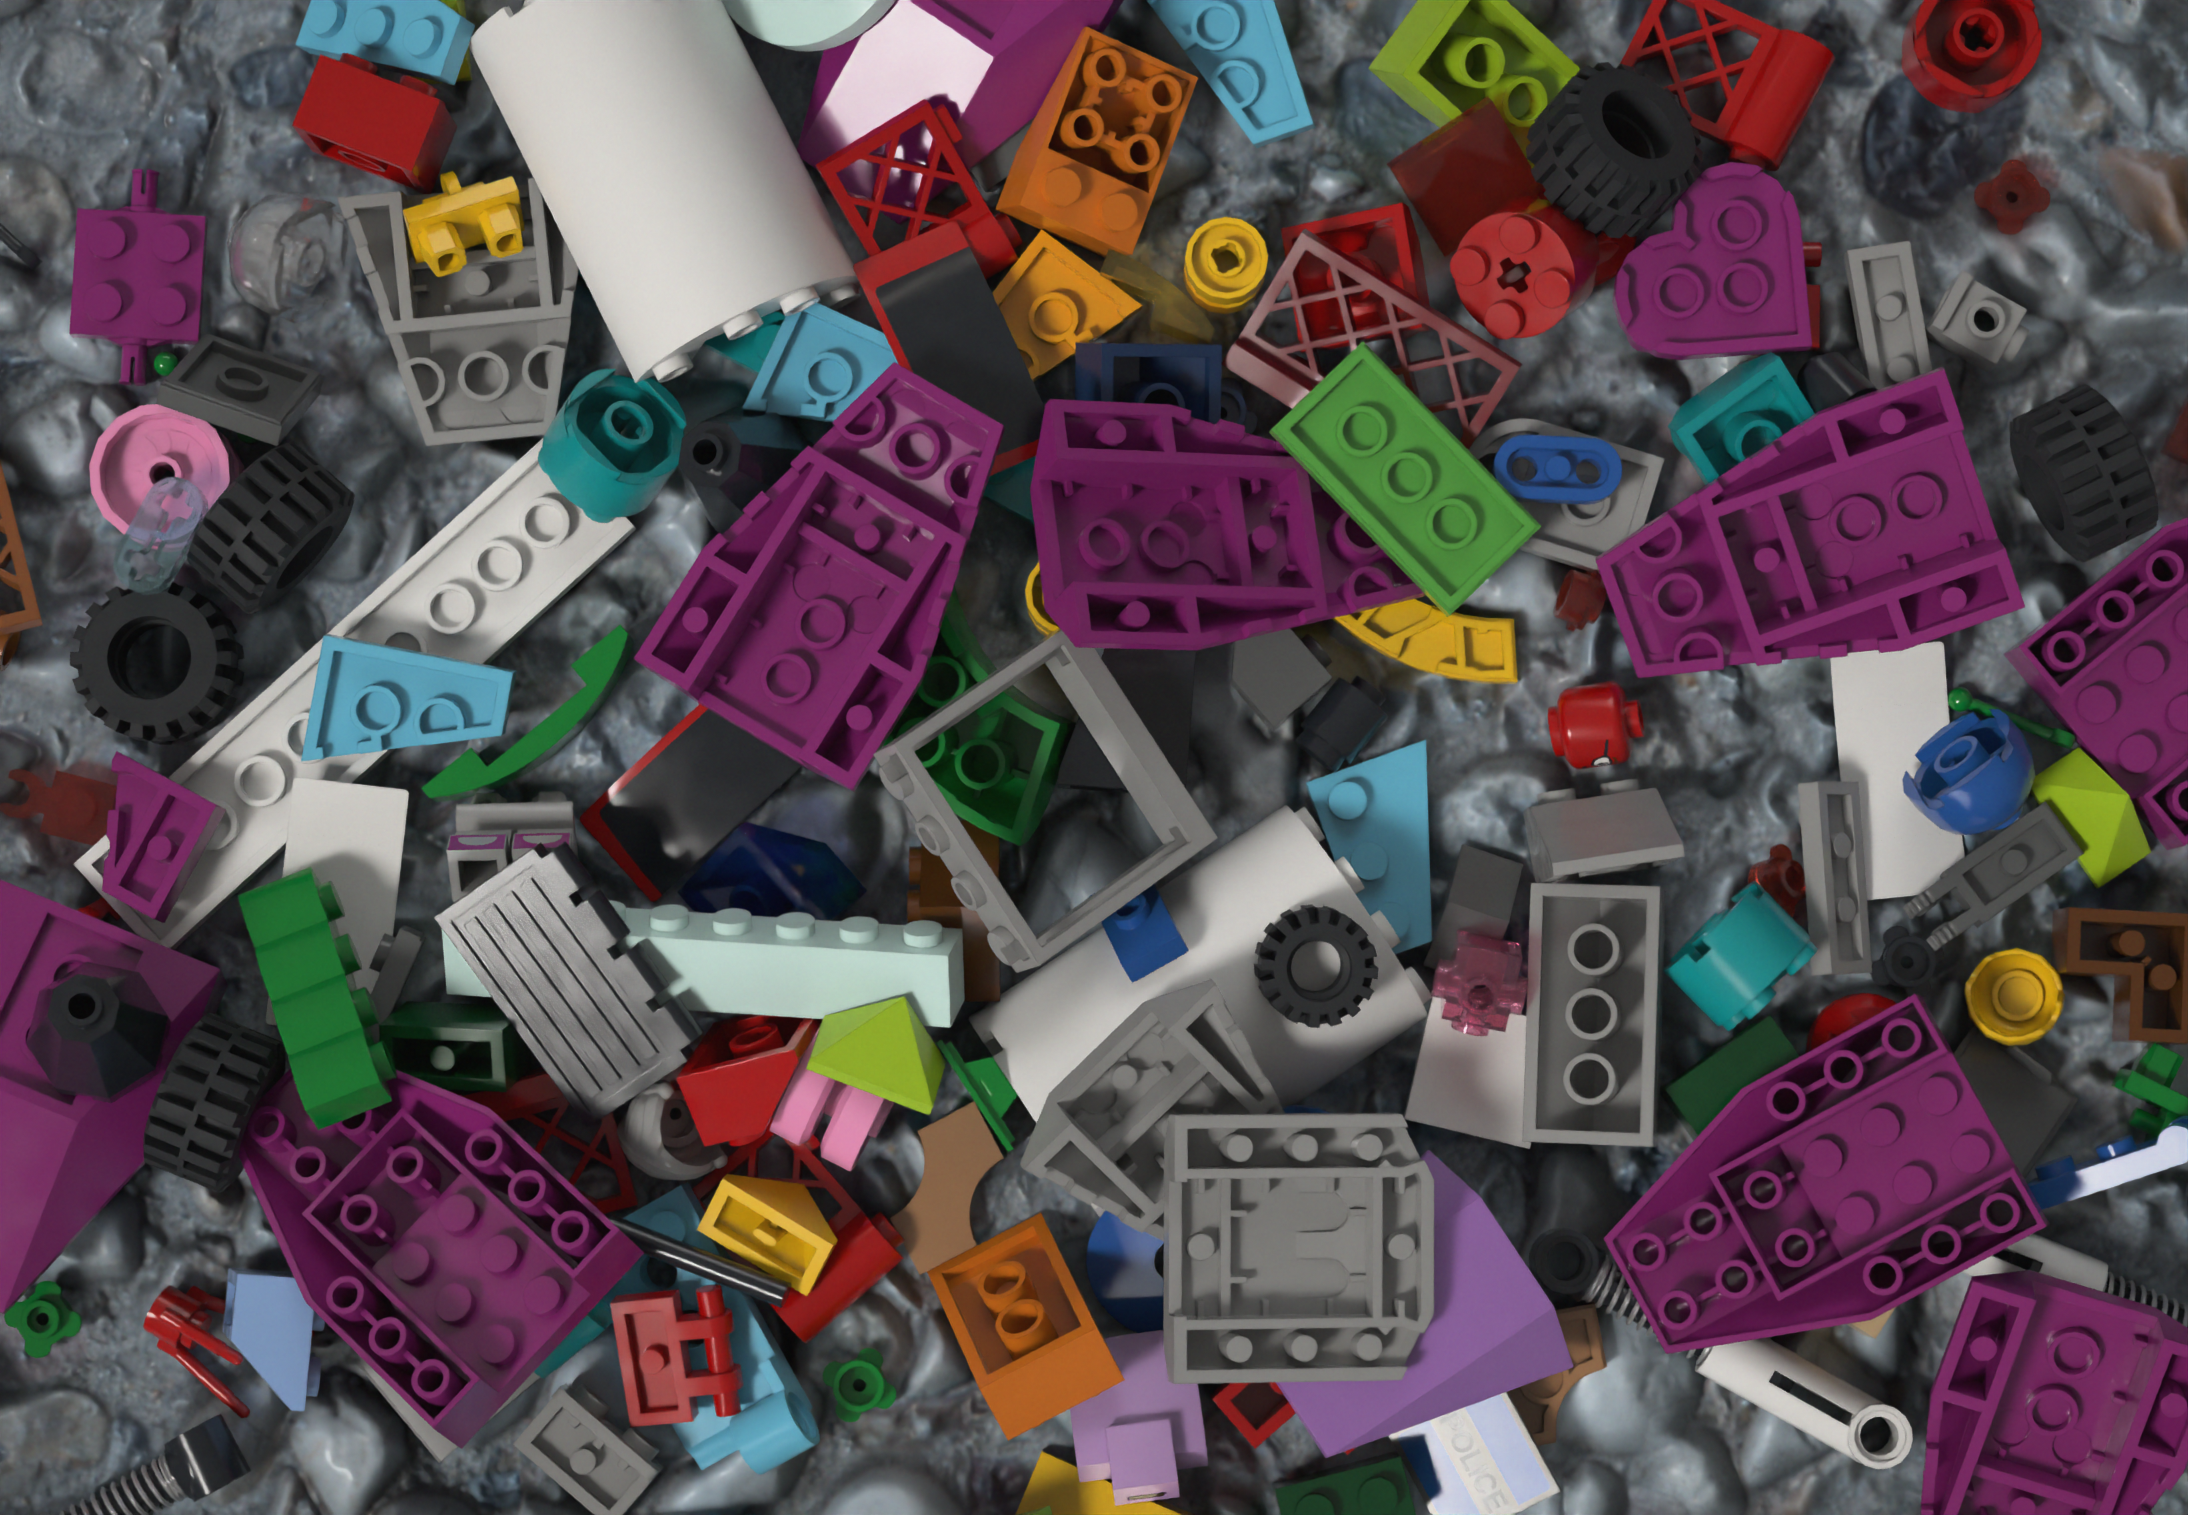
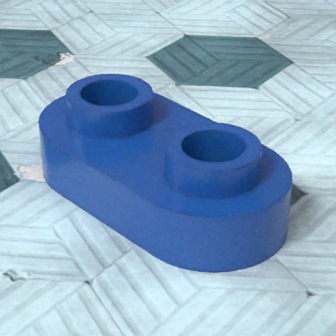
M1519 435L1507 440L1500 447L1492 463V475L1519 502L1591 505L1604 501L1617 488L1622 476V463L1616 450L1607 442L1597 438ZM1524 459L1531 462L1535 468L1534 478L1529 481L1517 479L1512 472V465L1515 461ZM1584 462L1593 464L1599 472L1598 480L1592 484L1581 482L1576 475L1577 465Z

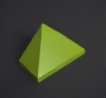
M2079 747L2035 775L2030 793L2039 806L2044 802L2049 805L2084 854L2077 861L2096 888H2100L2151 853L2129 794Z
M904 996L825 1015L820 1024L806 1069L930 1115L945 1069L946 1060Z

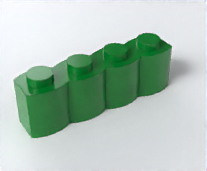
M309 867L238 895L242 914L255 948L257 962L272 1003L275 1020L283 1044L288 1054L299 1096L306 1113L317 1129H323L391 1102L392 1096L388 1081L397 1078V1072L384 1041L374 1044L370 1026L380 1023L378 1013L367 988L357 989L353 973L362 970V964L348 933L342 936L339 935L336 920L345 917V912L332 881L321 884L313 869Z

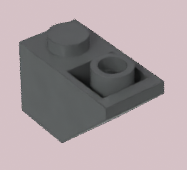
M1290 628L1247 638L1233 643L1230 685L1267 728L1273 732L1330 683L1333 677L1325 668L1332 663V660L1311 635L1307 633L1302 639H1299Z

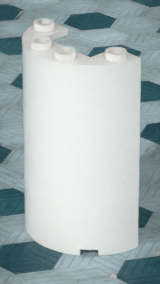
M525 0L521 10L514 15L510 6L501 8L484 22L470 38L468 46L635 383L654 375L659 383L682 375L693 367L691 360L706 340L723 333L726 334L728 340L742 337L763 324L761 317L782 309L785 316H791L811 307L815 303H819L835 311L860 297L861 294L858 289L861 284L853 270L854 263L722 0Z
M1284 805L1158 889L1189 949L1187 953L1132 983L1124 971L1104 928L1101 927L1002 993L1000 1001H990L967 1018L1037 1123L1048 1094L1143 1002L1210 979L1219 988L1229 1012L1242 1030L1252 1049V1054L1263 1074L1271 1083L1282 1108L1288 1105H1296L1426 1018L1427 1012L1423 1004L1431 1000L1432 996L1417 972L1412 967L1404 970L1392 951V948L1401 943L1383 913L1378 910L1370 916L1356 896L1358 892L1364 889V886L1344 856L1335 862L1331 860L1319 844L1325 837L1305 807L1294 813L1287 805ZM1312 904L1315 907L1321 908L1324 905L1347 915L1368 934L1367 938L1374 945L1377 957H1374V965L1379 968L1378 979H1372L1370 988L1374 992L1369 1001L1365 998L1358 1005L1361 1011L1354 1017L1348 1014L1341 1018V1024L1332 1027L1326 1023L1320 1024V1028H1312L1298 1022L1296 1024L1288 1020L1272 1007L1270 1002L1263 996L1258 987L1260 986L1259 979L1254 973V964L1258 963V955L1255 953L1257 943H1262L1267 935L1264 932L1265 928L1270 922L1275 925L1282 919L1280 914L1289 909L1293 912L1301 910V905ZM1312 941L1304 944L1297 950L1292 959V976L1298 986L1303 989L1318 991L1327 988L1336 980L1340 971V958L1336 949L1331 944L1323 941ZM1093 1203L1091 1204L1099 1217L1106 1211Z

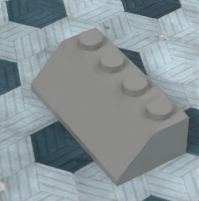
M1531 883L1522 1142L1658 1147L1666 891L1662 887Z

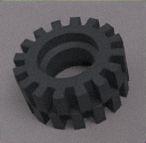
M1312 904L1301 905V910L1293 912L1289 909L1280 914L1282 919L1275 925L1271 922L1264 930L1267 934L1262 943L1258 942L1255 953L1258 955V963L1254 964V973L1259 979L1260 986L1258 987L1263 996L1270 1002L1272 1007L1288 1020L1296 1024L1300 1022L1312 1028H1320V1024L1326 1023L1331 1027L1341 1024V1018L1348 1014L1354 1017L1361 1011L1358 1007L1364 998L1369 1001L1374 992L1370 988L1372 979H1378L1379 968L1374 965V957H1377L1374 945L1369 942L1366 931L1347 915L1324 905L1323 908L1315 907ZM1312 941H1323L1331 944L1336 949L1340 958V971L1336 980L1327 988L1318 991H1310L1298 986L1291 971L1292 959L1297 950L1304 944Z

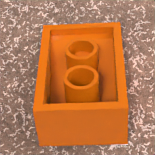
M1041 1213L927 1271L975 1381L1008 1441L1125 1380Z

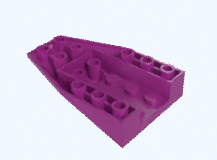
M896 0L890 9L864 33L840 46L823 51L797 151L802 160L817 169L815 165L921 100L926 99L932 109L940 104H944L963 137L953 146L969 172L1034 120L1083 27L1087 26L1103 33L1124 0ZM923 121L900 135L895 153L896 158L926 164L933 138ZM886 143L872 152L883 154ZM941 154L937 168L950 170ZM859 159L836 174L845 189L853 194L871 198L880 164ZM892 167L883 201L914 208L923 174ZM934 177L927 205L955 182ZM879 211L899 225L904 224L911 218Z
M2187 517L2162 527L2004 654L2064 728L2076 736L2075 741L2084 752L2129 794L2136 814L2166 850L2188 844Z
M1 879L0 1313L6 1314L146 1163L143 1150L144 1132L163 1076L188 1031L203 1016L208 1013H216L228 984L219 968ZM85 962L140 972L171 1020L167 1039L165 1037L161 1053L163 1058L159 1074L113 1103L93 1100L92 1097L78 1094L72 1096L58 1093L26 1044L39 991Z
M1914 994L1742 1088L1603 1239L1665 1353L1670 1354L1872 1320L2045 1228L2050 1223L1922 996Z
M290 1068L257 1102L239 1150V1158L305 1302L433 1429L462 1449L639 1260L644 1252L490 1108L396 1070L397 1078L388 1081L392 1096L391 1102L318 1130L304 1109Z

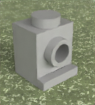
M1962 270L1950 282L1925 327L1926 337L1931 342L1988 372L1997 365L2000 358L2010 363L2018 353L2029 333V329L2020 325L2027 309L1973 280V275ZM1980 311L1994 319L1992 331L1984 332L1976 327L1974 323L1976 312Z

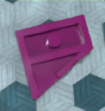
M116 751L111 771L118 774L115 810H108L106 836L110 842V851L104 860L102 891L152 919L165 923L226 809Z

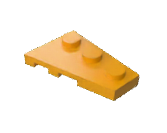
M1043 229L1040 230L992 293L1033 382L1074 356L1076 342L1093 343L1141 311L1143 306Z

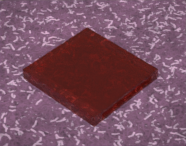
M1488 96L1387 163L1390 171L1444 257L1458 249L1465 234L1480 220L1512 200L1525 196H1538L1545 190L1542 184L1535 181L1531 173V165L1493 101Z

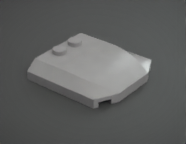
M1169 1114L1164 1143L1163 1346L1169 1382L1173 1384L1388 1381L1403 1379L1408 1368L1405 1366V1363L1419 1334L1425 1333L1434 1314V1179L1425 1160L1420 1159L1405 1128L1408 1125L1402 1114Z

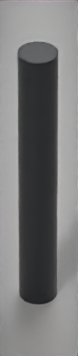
M613 1214L608 1218L646 1256L782 1308L786 1303L791 1290V1283Z

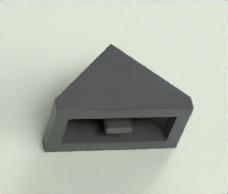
M1464 844L1461 845L1434 928L1432 941L1429 944L1422 966L1482 986L1485 984L1510 921L1523 864Z

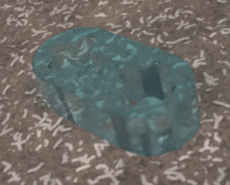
M179 477L165 478L155 483L149 490L117 547L113 559L114 572L123 585L143 595L158 594L169 587L187 558L195 531L209 511L208 501L203 491L190 481ZM183 491L188 492L185 503L193 509L190 517L187 520L182 517H176L166 534L162 533L161 530L169 515L166 509L161 507L163 500L166 496L177 499ZM156 539L162 540L153 559L157 564L161 565L159 573L155 577L145 574L139 582L136 581L137 568L130 564L132 556L135 553L147 555Z

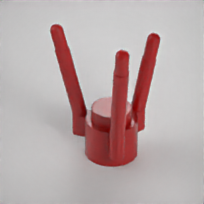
M169 1285L159 1294L148 1311L143 1325L144 1330L159 1338L157 1348L178 1360L240 1418H247L250 1414V1409L185 1348L193 1350L200 1344L234 1365H239L243 1362V1355L207 1332L212 1322V1316L204 1311L207 1309L224 1314L225 1299L212 1296L195 1285L187 1293ZM312 1330V1337H313L314 1334H315V1330Z

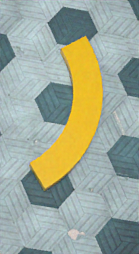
M1417 599L1331 618L1362 643L1386 657L1416 670L1448 679L1482 684H1516L1518 682L1514 619L1483 618L1456 612L1447 617L1438 607L1428 605Z

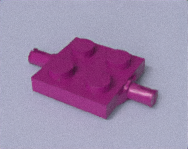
M133 169L131 206H125L116 210L77 208L69 334L72 338L103 339L122 347L119 383L132 386L133 362L135 361L134 383L136 386L147 385L148 348L153 349L168 343L196 345L201 339L208 220L206 216L170 214L156 208L160 172L151 169L146 170L144 194L145 173L143 169Z

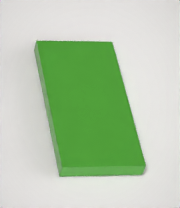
M1364 341L1269 431L1287 452L1447 617L1541 527Z

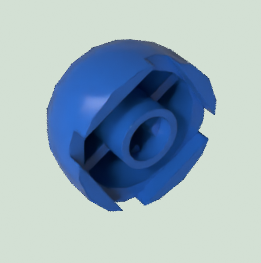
M1989 709L1994 718L1980 720L1972 712L1959 717L1941 728L1915 754L1922 765L1916 771L1914 779L1907 770L1902 779L1904 794L1924 816L1942 830L1958 835L1981 834L1990 830H2000L2011 825L2023 810V804L2028 799L2035 779L2032 750L2019 728L2008 715L1999 709Z

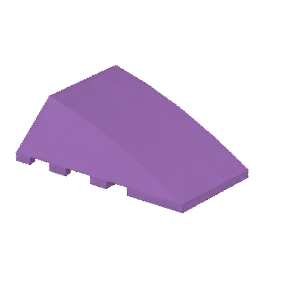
M1427 1150L1420 1159L1425 1160L1434 1179V1314L1425 1333L1419 1334L1405 1363V1366L1408 1368L1403 1379L1388 1381L1276 1382L1325 1458L1574 1367L1553 1304L1482 1198L1430 1150Z

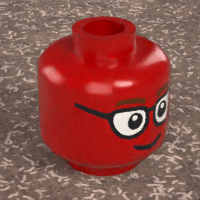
M1615 681L1566 688L1560 693L1557 706L1548 708L1549 732L1555 756H1565L1569 764L1576 769L1624 763L1632 755L1634 739L1645 737L1644 719L1639 699L1627 701L1625 691Z

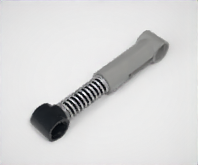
M219 1414L164 1444V1455H160L158 1460L152 1459V1467L148 1468L146 1465H142L141 1473L132 1470L130 1479L122 1476L121 1484L118 1485L116 1482H111V1489L109 1491L101 1487V1495L98 1496L95 1493H91L89 1502L81 1498L80 1507L71 1504L69 1513L61 1510L59 1515H153L154 1511L162 1513L164 1505L172 1507L174 1501L182 1502L186 1497L196 1502L251 1472V1469L223 1416ZM42 1512V1513H40V1514H38V1515H50V1514H49L48 1512Z

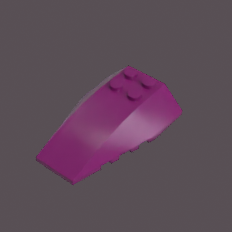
M895 362L832 422L834 426L812 448L807 446L790 463L792 467L765 493L761 491L743 509L744 514L722 535L718 533L702 549L634 657L638 663L705 708L810 771L855 792L875 759L873 754L882 748L924 680L1005 431L1004 425Z
M1943 367L1817 412L1595 558L1638 678L1724 669V666L1756 663L1757 666L1782 663V660L1819 656L1820 659L1848 656L1847 653L1878 650L1879 653L1903 651L2025 608L2006 549L1997 536L1962 433V430L1965 428Z
M1050 399L1045 404L1030 487L1045 611L1075 647L1201 650L1425 596L1422 590L1278 441L1245 433L1244 425L1223 419L1214 424L1191 417V410L1170 404Z
M2032 1270L1972 1276L1930 1391L1920 1515H2152V1508L2166 1489L2172 1490L2184 1473L2188 1463V1328L2156 1307Z

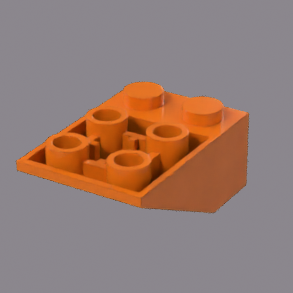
M1087 26L1083 27L1016 152L995 210L1006 213V215L1040 230L1043 229L1049 234L1104 258L1132 255L1198 77Z

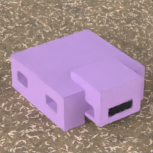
M1163 1330L1105 1337L1107 1345L1125 1380L1099 1395L1070 1408L1079 1482L1112 1479L1115 1506L1180 1497L1177 1470L1208 1466L1198 1384H1173L1168 1381L1163 1346Z

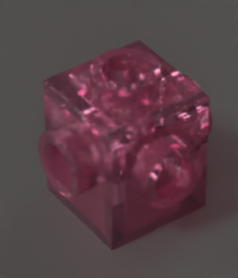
M1457 930L1451 959L1449 961L1439 958L1432 985L1431 996L1441 998V1019L1452 1021L1451 1027L1469 1035L1488 1036L1490 1029L1505 1032L1509 1014L1521 1015L1528 987V978L1518 976L1522 962L1520 943ZM1477 985H1485V986H1486L1485 988H1482V989H1475V988H1473V987H1475V986H1477Z

